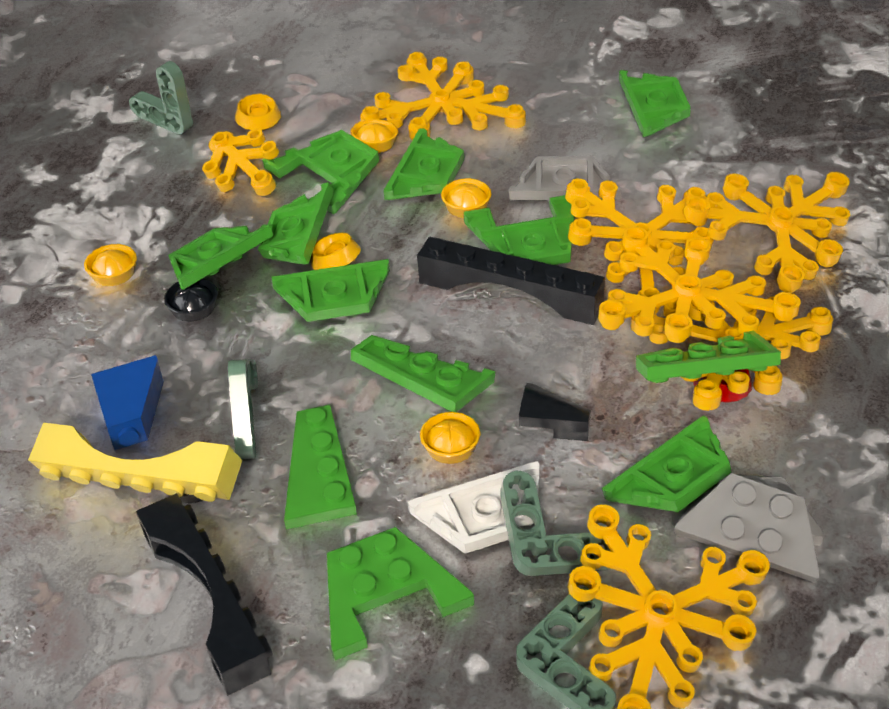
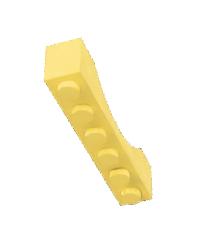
M44 422L28 459L40 470L39 474L51 480H59L60 477H66L80 484H89L90 481H95L114 489H119L121 485L131 486L133 489L144 493H150L153 489L161 490L170 496L176 493L179 497H182L183 494H190L208 502L215 501V498L230 500L242 464V459L229 445L199 441L162 457L144 460L121 459L108 456L94 449L92 444L73 426Z

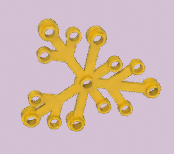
M413 52L407 59V65H402L398 68V78L401 81L425 84L431 92L429 98L405 103L391 100L390 94L387 92H379L374 96L375 106L365 107L360 114V119L363 121L387 118L388 122L400 128L403 125L404 119L411 111L427 108L421 117L413 118L408 125L409 137L413 140L419 128L427 130V136L430 137V122L438 112L445 113L449 124L458 125L463 122L464 111L472 123V128L475 130H484L488 127V117L485 114L504 117V123L509 128H521L526 124V112L518 104L509 105L507 108L488 104L496 101H506L509 98V88L505 85H497L493 88V93L483 95L485 92L484 82L474 80V69L469 62H458L453 69V77L444 88H441L436 80L442 72L447 71V59L445 57L433 58L432 69L429 71L427 68V58L424 54ZM460 84L469 85V88L456 91ZM471 96H477L469 99H463Z
M830 172L826 176L823 187L804 198L802 191L803 179L797 175H788L783 186L784 189L779 186H770L768 188L765 200L771 204V208L747 191L749 181L745 176L732 173L726 176L722 189L725 197L734 201L740 199L758 213L740 211L726 201L722 194L717 192L709 193L706 199L700 196L689 197L686 200L683 212L686 220L694 224L701 223L706 218L717 219L710 223L708 236L718 241L723 240L726 237L727 231L740 222L767 225L776 233L778 247L766 255H759L754 269L761 275H769L772 273L774 265L780 261L781 268L776 279L778 287L783 292L793 293L800 289L804 279L813 280L816 277L819 269L818 264L823 267H832L839 262L843 253V247L840 243L831 239H824L819 242L802 229L811 230L812 234L816 237L826 238L831 231V223L837 226L847 224L850 217L848 209L840 206L832 208L817 205L828 198L837 199L844 195L850 180L840 172ZM785 190L790 193L792 204L790 208L784 205ZM804 215V216H813V217H822V218L808 219V218H799V216ZM789 235L815 253L817 263L805 258L791 247Z
M573 179L567 185L565 199L572 204L571 214L578 217L570 224L568 232L569 241L575 245H588L592 241V237L623 239L624 230L635 226L641 227L648 232L647 245L654 251H656L657 242L661 240H668L673 243H686L690 238L705 239L712 248L714 240L708 236V228L697 227L692 232L660 230L671 222L688 223L695 226H704L708 218L698 224L690 223L686 220L683 212L686 200L689 197L700 196L705 199L707 198L705 191L699 187L689 188L684 193L683 199L673 205L676 189L670 185L660 186L657 200L660 202L662 214L648 223H634L615 209L614 198L618 188L616 183L612 181L601 182L598 194L602 200L590 192L588 183L583 179ZM583 217L608 218L620 227L595 226ZM622 240L620 242L609 241L606 244L604 251L606 259L610 261L620 260V255L626 252L625 247L622 245ZM675 245L674 257L668 261V264L676 266L673 269L682 275L685 274L686 269L678 265L683 263L684 249ZM612 262L608 265L606 278L610 282L620 283L630 272L622 271L619 268V262ZM639 267L641 290L637 295L650 297L659 294L660 291L654 287L653 270ZM660 307L655 309V314L659 312Z
M633 226L626 228L623 232L622 245L625 247L626 252L620 255L619 268L624 272H634L638 267L656 270L672 284L671 289L650 297L613 289L609 291L608 299L599 306L598 320L603 328L616 330L624 323L626 318L640 314L635 318L633 330L637 335L646 337L653 334L655 309L678 300L675 313H671L666 317L664 333L669 341L682 343L691 334L693 321L688 316L691 303L705 315L704 323L707 327L720 329L724 326L726 313L722 309L716 308L709 300L716 301L738 321L737 329L743 334L753 330L757 333L759 319L749 314L742 307L773 312L775 318L779 321L789 322L798 315L801 300L798 296L789 292L776 294L774 300L753 297L764 294L766 280L760 276H750L747 280L732 285L733 273L728 270H718L715 274L700 279L698 277L700 265H703L708 260L711 248L710 243L702 238H690L686 241L684 257L688 263L685 274L680 275L668 264V261L674 257L675 244L668 240H661L657 242L656 251H653L647 245L648 232L641 227Z
M775 296L768 297L767 299L774 300ZM678 300L664 305L663 315L665 317L675 313ZM691 303L689 317L696 321H704L705 315ZM742 307L749 314L756 316L757 309ZM814 307L807 314V317L775 324L777 319L774 313L764 311L765 314L758 326L757 334L765 340L771 341L770 344L781 351V359H787L790 356L792 346L806 352L817 351L820 346L821 336L829 334L832 330L833 316L831 311L825 307ZM654 313L653 334L649 336V340L655 344H665L669 341L664 333L666 318L659 317ZM640 314L631 316V330L633 332L635 318ZM737 320L733 327H730L725 321L722 328L715 330L692 324L690 336L717 343L718 338L732 336L734 340L743 339V334L737 329ZM800 330H807L802 332L800 336L789 334ZM768 366L764 371H753L755 373L753 387L757 392L765 395H774L780 392L783 375L777 366ZM738 371L730 375L702 374L701 377H708L699 381L694 387L692 402L701 410H715L721 403L722 390L719 386L722 379L728 384L727 387L731 392L742 394L748 391L750 377L746 373ZM681 376V378H682L683 380L689 381V382H695V381H698V380L700 379V378H697V379H687V378H683V377Z
M597 505L589 513L587 527L594 537L605 541L610 551L604 550L596 543L585 545L580 557L583 566L577 567L571 572L567 586L568 591L575 600L580 602H587L595 598L636 611L618 620L609 619L602 623L598 636L600 642L606 647H617L622 642L624 635L645 626L647 628L644 638L608 654L599 653L594 655L589 665V671L606 682L612 677L614 670L638 660L630 692L620 699L617 709H651L646 695L655 665L669 687L667 695L669 702L677 708H686L691 704L695 690L689 681L684 680L660 643L663 631L678 653L676 657L677 666L687 673H692L699 669L703 660V654L697 646L691 643L681 626L721 638L724 644L733 651H743L749 648L756 636V627L748 617L752 615L757 605V599L754 594L747 590L736 591L730 588L741 583L746 585L762 583L770 568L769 560L759 551L747 550L740 555L736 568L718 575L724 566L726 556L721 549L708 547L704 550L700 560L703 570L699 584L674 595L664 590H656L639 565L643 550L648 547L651 538L650 530L642 524L631 526L626 538L627 547L617 532L620 520L618 512L609 505ZM598 523H603L607 527H602L598 525ZM633 535H641L644 540H637ZM587 554H595L599 559H590ZM713 557L719 563H712L707 558ZM604 566L626 573L639 595L602 584L600 575L596 570ZM747 569H751V570H753L755 573H751V572H749ZM585 585L589 590H582L577 586ZM705 599H710L729 605L735 615L728 617L723 622L685 610V608ZM743 600L747 602L750 607H743L738 603V601ZM653 609H660L665 615L658 614ZM613 630L618 634V636L610 637L605 633V631ZM731 633L739 634L742 639L735 638ZM683 655L693 656L696 662L686 661ZM604 664L608 671L601 672L596 669L595 665ZM681 689L686 692L688 697L681 698L676 695L674 690Z

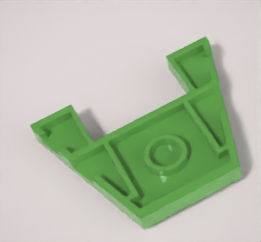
M340 130L310 141L309 147L301 150L293 147L285 150L284 156L271 160L264 158L262 161L264 168L278 178H282L300 165H304L332 183L331 186L334 192L327 211L334 215L379 162V155L376 150L345 131Z
M565 195L549 198V208L553 215L550 218L496 226L490 208L463 212L464 223L490 251L551 265L571 262L572 243L568 239V232L575 216L571 214L572 204L565 199Z
M396 527L327 553L331 649L335 661L368 648L367 639L356 615L425 588L428 589L442 617L474 605L472 591Z

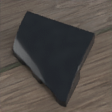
M526 383L519 412V426L553 429V438L588 441L591 418L590 409L535 384Z

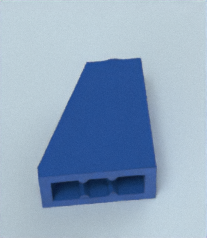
M154 355L91 374L114 451L148 441L164 383L157 356Z

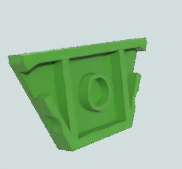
M626 70L619 71L620 84L643 137L656 133L690 116L691 106L676 77L643 73V78L628 77V71Z
M419 128L384 189V199L393 200L440 194L443 188L452 182L464 161V150L455 145L448 144L447 141L440 137L433 140L427 136V130Z
M329 182L320 185L322 188L321 192L312 198L307 199L304 194L293 202L272 212L268 224L271 225L274 236L260 243L258 247L263 258L303 265L309 264L334 192Z
M263 224L254 232H249L247 226L214 228L168 256L180 287L184 290L202 278L218 273L220 268L227 263L241 259L245 252L274 236L269 224Z
M385 259L272 276L273 289L307 322L369 313L390 272L389 260Z
M703 415L605 485L602 491L607 501L679 512L732 473L725 452L721 450L716 434H713L710 428L708 418Z

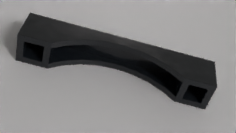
M430 236L417 254L419 283L445 290L468 283L488 282L505 285L538 298L565 319L590 325L595 324L599 314V306L604 302L605 277Z
M176 493L137 510L136 514L142 533L155 558L171 563L188 572L202 584L212 599L213 616L206 647L212 667L227 696L271 675L268 658L273 656L271 647L264 634L257 637L253 630L257 628V625L249 607H240L238 602L241 601V596L238 588L232 579L226 582L223 576L226 574L224 564L218 553L211 555L209 549H212V545L204 528L197 530L195 527L198 521L191 505L184 506Z

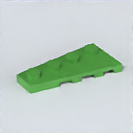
M754 330L744 332L743 339L734 340L732 336L718 338L717 345L697 342L690 344L688 351L685 352L678 348H669L636 356V369L646 380L654 383L666 382L669 378L681 376L687 379H697L706 373L730 375L735 373V370L741 369L764 371L768 366L781 365V351Z
M374 335L369 336L351 349L352 361L451 412H458L495 382V371L484 368L482 373L469 369L468 363L458 360L454 364L438 360V354L428 351L425 353L410 352V346Z
M330 405L297 411L284 517L286 530L356 515V505Z

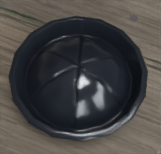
M204 278L184 290L181 289L179 282H176L166 291L164 304L181 321H199L208 317L213 312L218 297L217 287L213 282Z

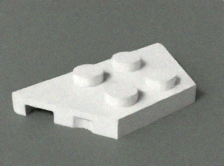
M538 461L409 500L408 510L412 516L465 554L507 541L509 538L500 496L503 480L512 471H524L534 479L538 492L540 464ZM514 484L512 489L517 490L519 498L517 505L522 504L521 499L524 490H520L518 485ZM520 515L515 518L516 525L523 530H529L534 527L533 520L528 516Z

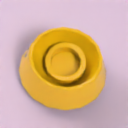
M265 94L245 96L238 103L235 112V121L239 126L247 130L271 128L281 118V111L272 97Z
M380 119L360 121L354 124L350 130L351 136L378 153L391 149L398 135V129L393 123Z
M458 179L450 182L443 188L441 197L450 214L464 218L463 212L487 208L491 198V189L486 183L477 179Z
M342 232L328 235L316 242L311 255V267L314 270L349 265L358 257L361 247L348 233Z
M122 244L105 245L95 249L87 256L84 267L97 284L103 286L119 285L128 281L133 276L137 261L136 252L131 247Z
M458 412L439 413L429 418L423 424L420 431L421 443L429 455L436 461L446 464L460 463L468 459L473 454L481 435L479 425L475 420Z

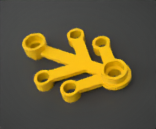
M259 128L252 129L247 135L233 136L228 131L218 132L209 141V148L213 154L211 160L203 165L202 170L207 178H216L215 183L221 192H228L235 185L234 177L237 167H239L252 179L251 185L255 193L259 196H266L275 190L276 182L269 172L258 170L249 159L265 158L271 160L278 156L279 149L274 141L265 142L266 138ZM251 145L253 147L261 146L260 148L240 150L235 148L237 146ZM228 156L224 173L221 174L220 165L222 159Z

